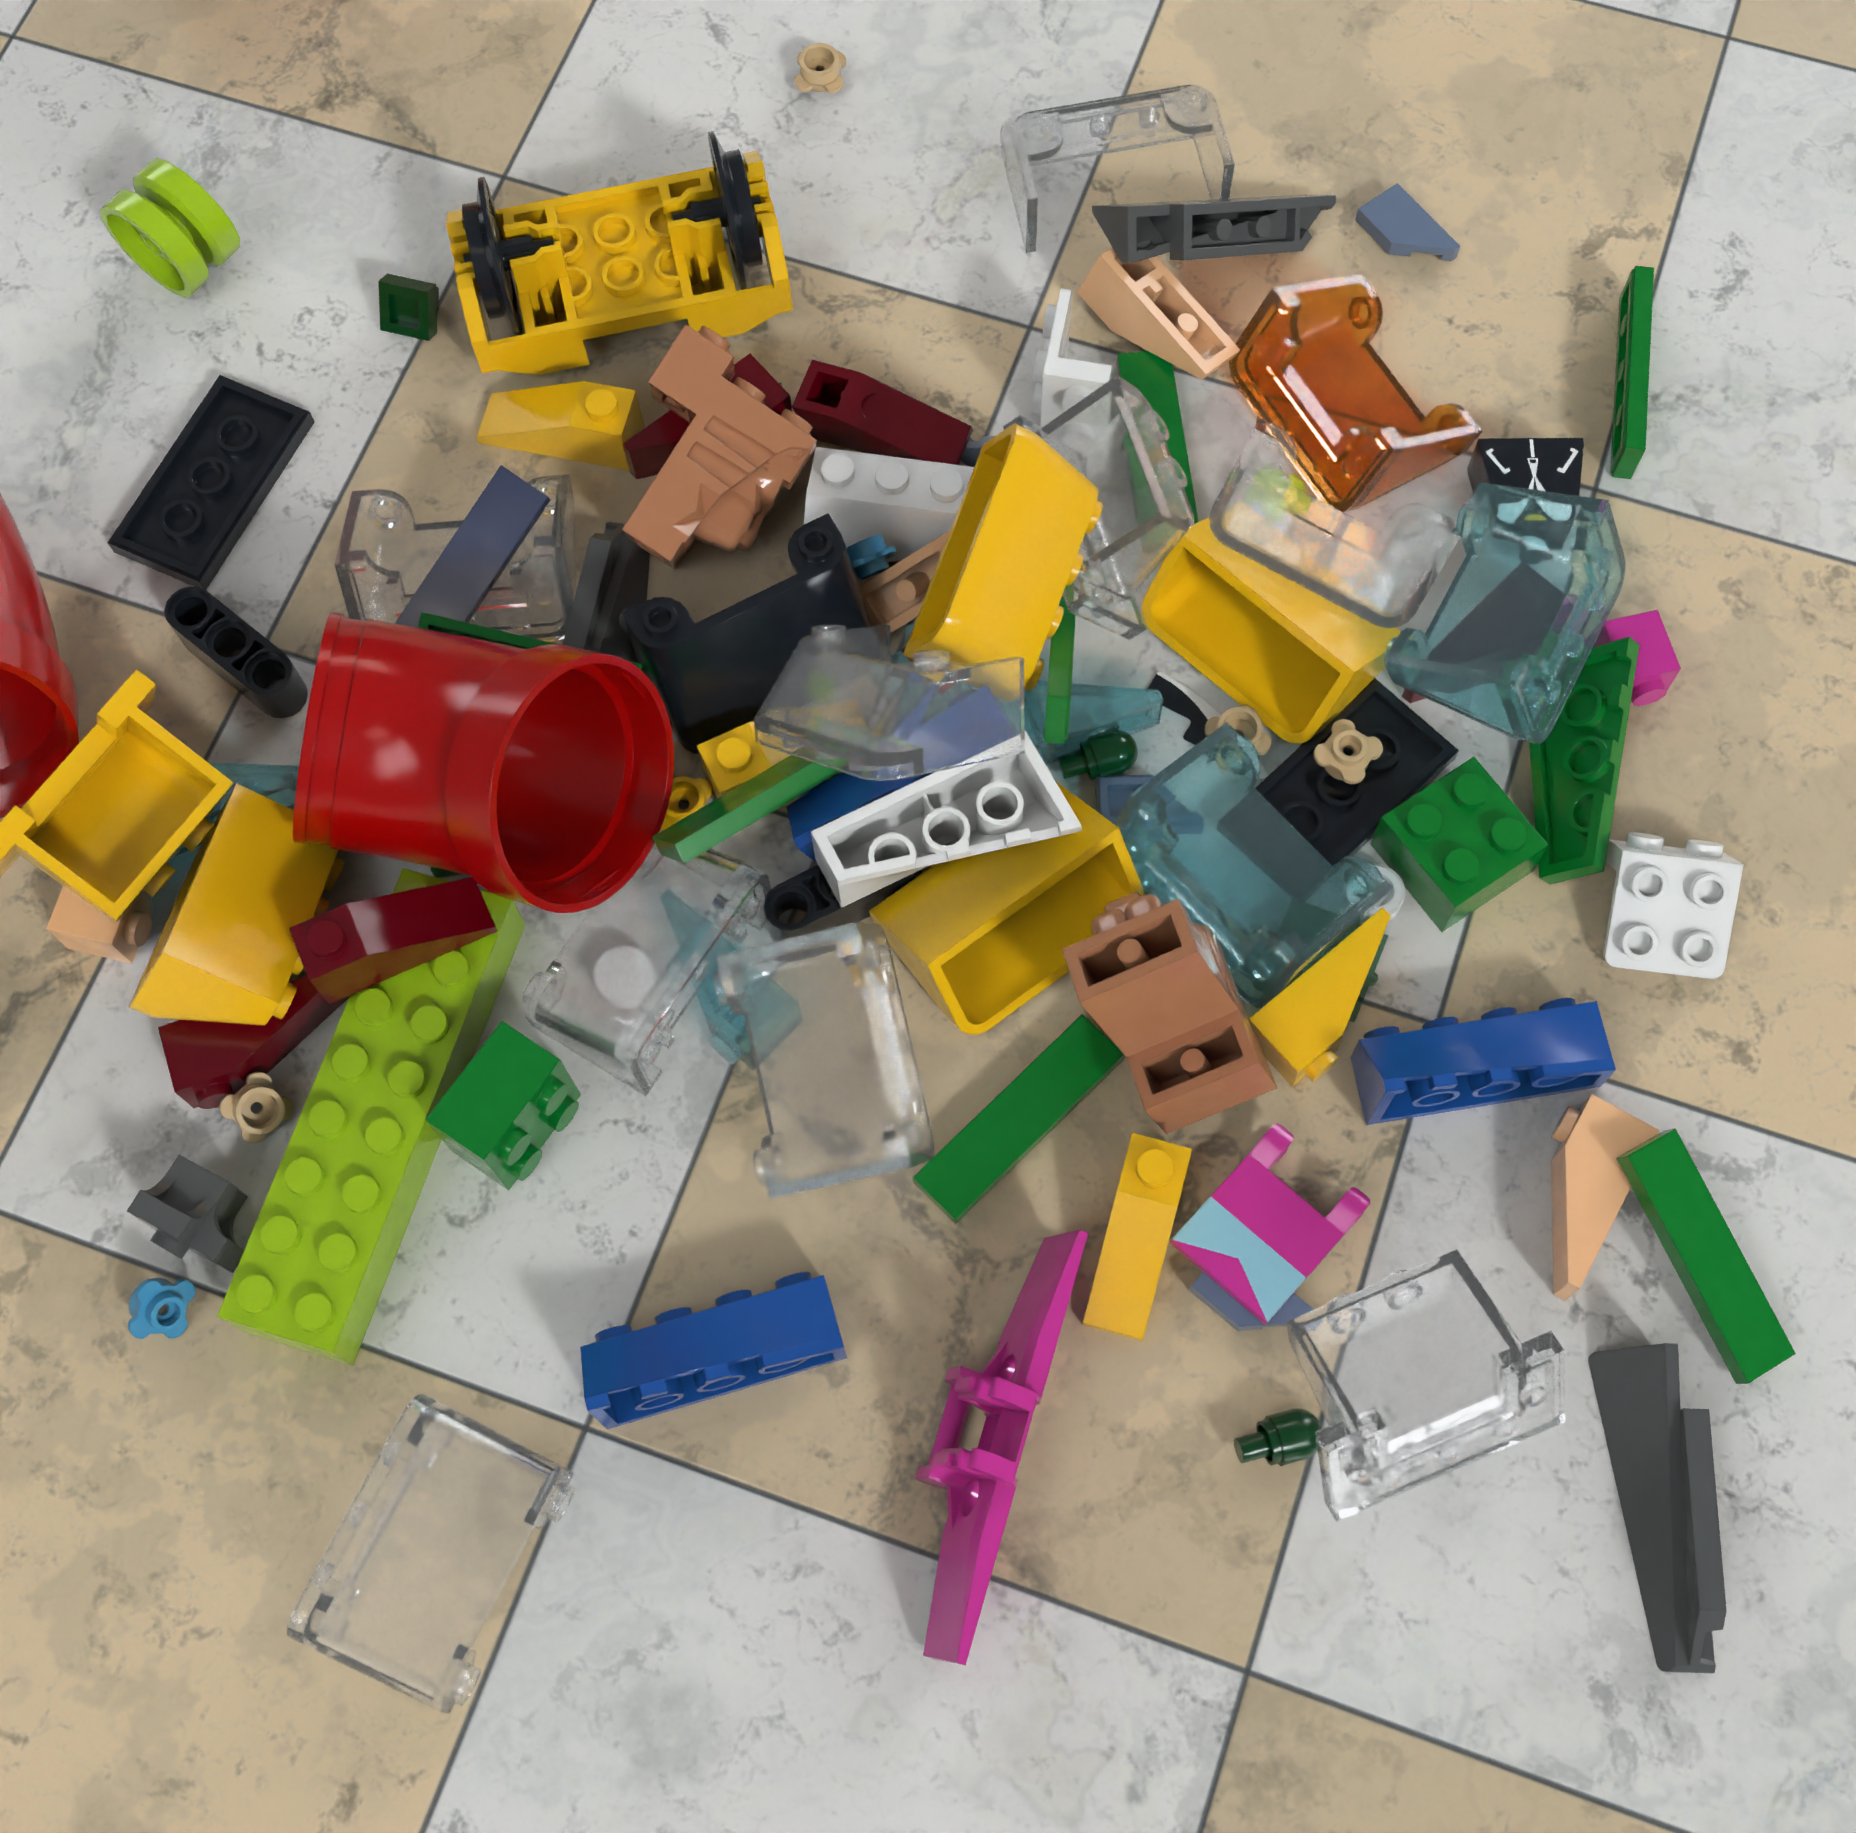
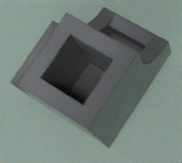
M178 1155L159 1183L148 1190L140 1189L127 1209L128 1213L156 1230L150 1239L151 1242L181 1259L190 1249L233 1273L244 1252L234 1238L233 1225L237 1213L248 1196L229 1181L181 1155Z

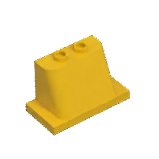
M136 669L97 713V724L21 809L15 805L0 822V878L19 856H22L114 922H117L144 891L154 898L176 872L168 863L183 846L193 852L210 833L215 825L207 817L230 791L233 782L146 714L153 706L156 684Z

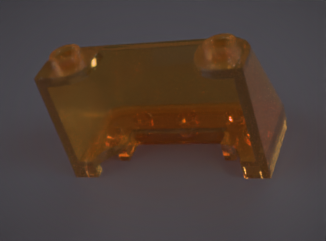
M1363 274L1272 287L1235 343L1240 349L1239 353L1229 361L1230 374L1237 388L1321 504L1327 510L1334 513L1359 509L1461 456L1483 432L1470 414L1461 405L1455 403L1438 405L1426 417L1423 415L1370 344L1382 324L1383 308L1378 294Z

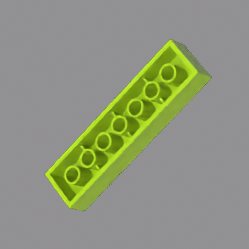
M403 868L393 893L451 881ZM481 890L498 930L497 932L349 996L217 1315L218 1318L240 1331L351 1366L354 1365L442 1140L425 1119L474 1057L526 925L513 900Z

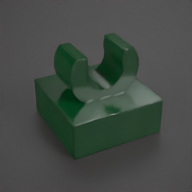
M388 273L378 281L380 330L430 341L437 334L439 288L436 287V284Z

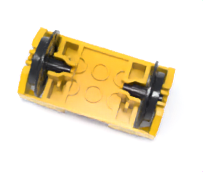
M714 131L708 132V141L713 167L497 210L495 209L485 177H479L477 201L462 204L461 210L447 212L446 227L451 242V252L455 260L454 270L457 276L456 282L470 341L482 374L505 371L543 375L587 366L590 363L585 344L586 339L687 319L688 326L696 332L700 330L701 326H705L724 338L744 334L776 314L793 311L790 282L776 214L774 213L773 202L770 198L763 161L758 150L742 153L743 159L739 149L724 152ZM722 227H725L734 269L740 288L739 291H736L733 274L729 262V257L725 245V240L722 232ZM761 238L771 284L747 289L748 268L763 265L759 239ZM511 270H512V272H513V276H514V279H515V282H516V287H517L518 298H519V303H520V308H521V313H522V318H523V324H524L525 334H522V324H521L520 311H519V306H518V301H517V296H516V291H515V286H514V282H513V277H512ZM484 306L490 320L505 317L515 336L491 340Z

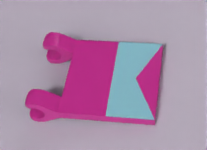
M1278 1123L1274 1124L1245 1159L1170 1241L1171 1245L1265 1326L1370 1205V1199L1359 1189L1352 1187L1330 1213L1324 1217L1269 1170L1287 1152L1294 1138L1291 1132Z

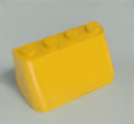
M1013 423L983 444L903 655L975 688L984 684L993 696L1004 701L1016 698L1023 690L1030 692L1036 686L1044 667V660L1040 659L1039 656L1046 638L1050 639L1055 634L1063 617L1064 608L1059 606L1065 586H1070L1074 582L1083 563V555L1078 553L1084 535L1089 534L1093 530L1103 508L1102 502L1097 501L1098 488L1036 433Z
M1238 502L1179 532L1142 601V616L1145 624L1153 634L1237 703L1254 708L1265 726L1283 740L1293 744L1305 743L1319 734L1395 658L1408 638L1407 635Z
M1058 782L1056 783L1079 820L1082 831L935 864L869 910L883 938L946 1017L966 1034L977 1035L988 1031L1069 972L1062 949L1093 936L1091 930L1092 921L1098 915L1105 913L1106 904L1133 892L1139 893L1140 896L1145 895L1119 827Z
M236 783L213 823L215 826L203 840L189 868L130 1001L129 1008L152 1018L250 1025H266L272 1016L282 1019L289 1009L297 990V986L288 983L292 973L299 975L304 967L289 928L327 911L330 901L322 898L321 895L324 889L330 891L333 888L344 866L345 860L336 857L339 849L330 848V845L309 841L307 844L294 842V810Z

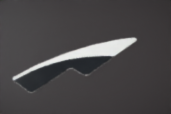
M1158 672L1144 694L1145 697L1189 719L1191 724L1186 730L1183 739L1219 757L1220 750L1215 741L1206 736L1205 725L1210 718H1220L1221 714L1188 687L1165 673ZM1239 732L1233 733L1235 739H1242ZM1255 753L1242 758L1240 764L1236 766L1262 780L1269 776Z

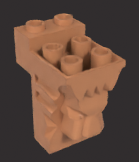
M686 324L651 376L648 384L654 400L689 422L690 425L622 529L630 541L675 569L685 552L690 551L696 539L728 553H733L737 550L749 551L756 540L763 518L773 510L782 486L788 490L791 489L813 457L817 442L810 434L813 427L800 416L788 409H784L781 415L777 414L765 406L763 402L766 397L765 394L740 377H737L734 383L730 382L735 375L734 356L727 351L730 344L723 337L705 326H701L700 330L696 332Z
M1137 892L1128 894L1106 904L1105 913L1098 915L1092 921L1091 930L1093 936L1062 949L1080 1004L1127 1057L1144 1110L1165 1134L1277 1089L1257 1034L1251 1027L1214 927L1211 923L1200 925L1192 922L1187 909L1179 899L1162 905L1159 898L1152 894L1140 896Z

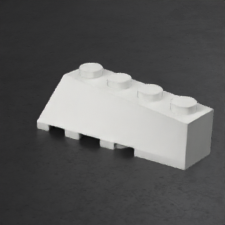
M816 447L806 491L804 525L829 513L842 534L846 548L866 538L882 534L887 548L894 546L896 549L894 556L886 559L887 562L901 561L951 530L974 467Z
M1024 729L811 831L815 860L842 908L929 865L1082 831V826Z

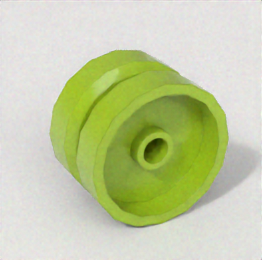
M155 158L148 162L133 177L135 193L125 189L117 192L100 209V215L110 235L145 273L172 293L186 298L191 296L209 278L207 264L213 266L222 265L240 248V237L224 210L201 185L169 161Z

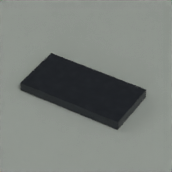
M219 375L107 542L114 553L194 587L207 590L315 423L311 413Z
M1374 678L1319 734L1303 743L1218 822L1217 830L1301 906L1373 838L1383 815L1422 791L1456 759L1459 750ZM1341 719L1352 721L1357 731L1367 737H1377L1383 745V752L1380 758L1370 761L1365 771L1364 779L1357 784H1348L1343 780L1332 777L1324 767L1319 766L1314 760L1315 747L1328 740L1332 734L1331 728L1333 723ZM1344 748L1343 753L1350 756L1353 754V750L1351 748Z

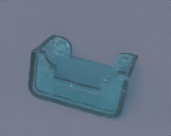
M1479 482L1468 504H1464L1461 507L1456 520V532L1462 538L1466 552L1463 563L1426 633L1412 628L1402 630L1398 637H1394L1389 642L1384 663L1395 684L1513 739L1541 744L1551 733L1620 594L1625 577V556L1609 500Z
M1226 722L1132 792L1115 825L1119 827L1145 895L1152 894L1157 896L1162 905L1179 899L1187 909L1192 922L1207 925L1209 929L1213 930L1220 942L1240 997L1250 1005L1262 1008L1333 949L1384 901L1393 887L1382 877L1378 868L1367 860L1355 856H1346L1332 866L1253 787L1260 774L1258 751L1248 739L1241 737Z

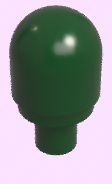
M1112 729L1088 736L1087 740L1079 742L1081 751L1058 757V763L1063 779L1088 773L1090 780L1096 779L1098 776H1116L1127 772L1133 767L1137 760L1138 748L1130 734L1123 730Z
M1299 1408L1289 1409L1268 1415L1264 1420L1257 1422V1432L1235 1438L1234 1448L1242 1464L1265 1458L1269 1465L1278 1464L1284 1466L1313 1456L1321 1447L1323 1429L1317 1417L1311 1412Z

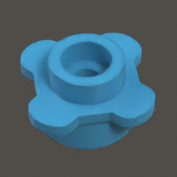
M882 534L866 538L846 548L853 570L856 572L859 580L869 578L890 568L886 559L894 556V552H896L894 546L887 548Z
M152 1278L143 1281L134 1290L129 1300V1312L132 1316L128 1322L129 1332L138 1339L146 1338L149 1334H164L170 1339L179 1337L188 1326L185 1315L188 1302L195 1296L194 1285L186 1279H179L174 1284L164 1278ZM166 1304L165 1311L158 1313L159 1309Z

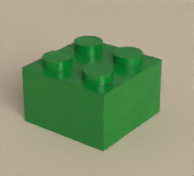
M1474 756L1383 815L1370 843L1388 867L1400 876L1405 888L1441 932L1533 872L1548 847L1547 842Z
M501 1021L425 1120L453 1153L509 1191L517 1179L523 1181L535 1170L542 1157V1150L540 1149L553 1131H562L574 1118L579 1107L577 1100L581 1094L559 1058Z

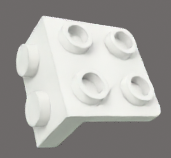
M1061 288L1057 306L1048 304L1043 325V338L1046 339L1044 349H1038L1033 373V382L1036 383L1033 396L1032 414L1041 415L1040 437L1064 440L1069 444L1077 446L1086 444L1103 446L1107 426L1112 365L1067 359L1072 290Z
M1628 833L1627 841L1609 839L1606 863L1616 871V878L1603 949L1605 961L1610 966L1617 968L1708 979L1720 977L1725 970L1744 865L1727 853H1723L1724 845L1711 841L1689 839L1687 840L1686 848L1663 846V837L1645 833Z

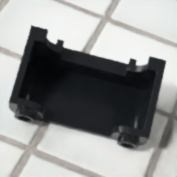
M829 513L801 526L794 531L789 539L788 556L796 575L720 612L694 623L688 610L681 602L669 597L653 598L622 612L637 662L643 665L645 669L644 674L657 688L667 710L672 731L686 750L699 754L697 745L752 721L792 714L863 679L875 668L878 661L877 640L842 534Z

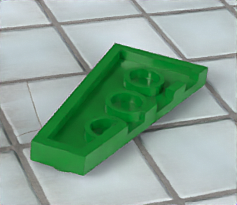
M1630 636L1524 669L1535 829L1548 844L1547 849L1538 862L1539 878L1550 885L1604 872L1640 646Z

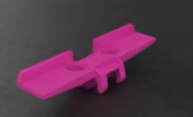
M1076 1230L1043 1239L1002 1332L996 1353L981 1373L963 1366L952 1367L947 1370L944 1381L950 1384L951 1388L928 1465L918 1467L915 1477L916 1480L947 1490L948 1517L942 1534L923 1656L966 1666L1018 1483L1015 1476L1035 1406L1041 1402L1088 1233L1085 1231ZM971 1405H974L985 1412L986 1420L978 1447L972 1448V1451L959 1448Z

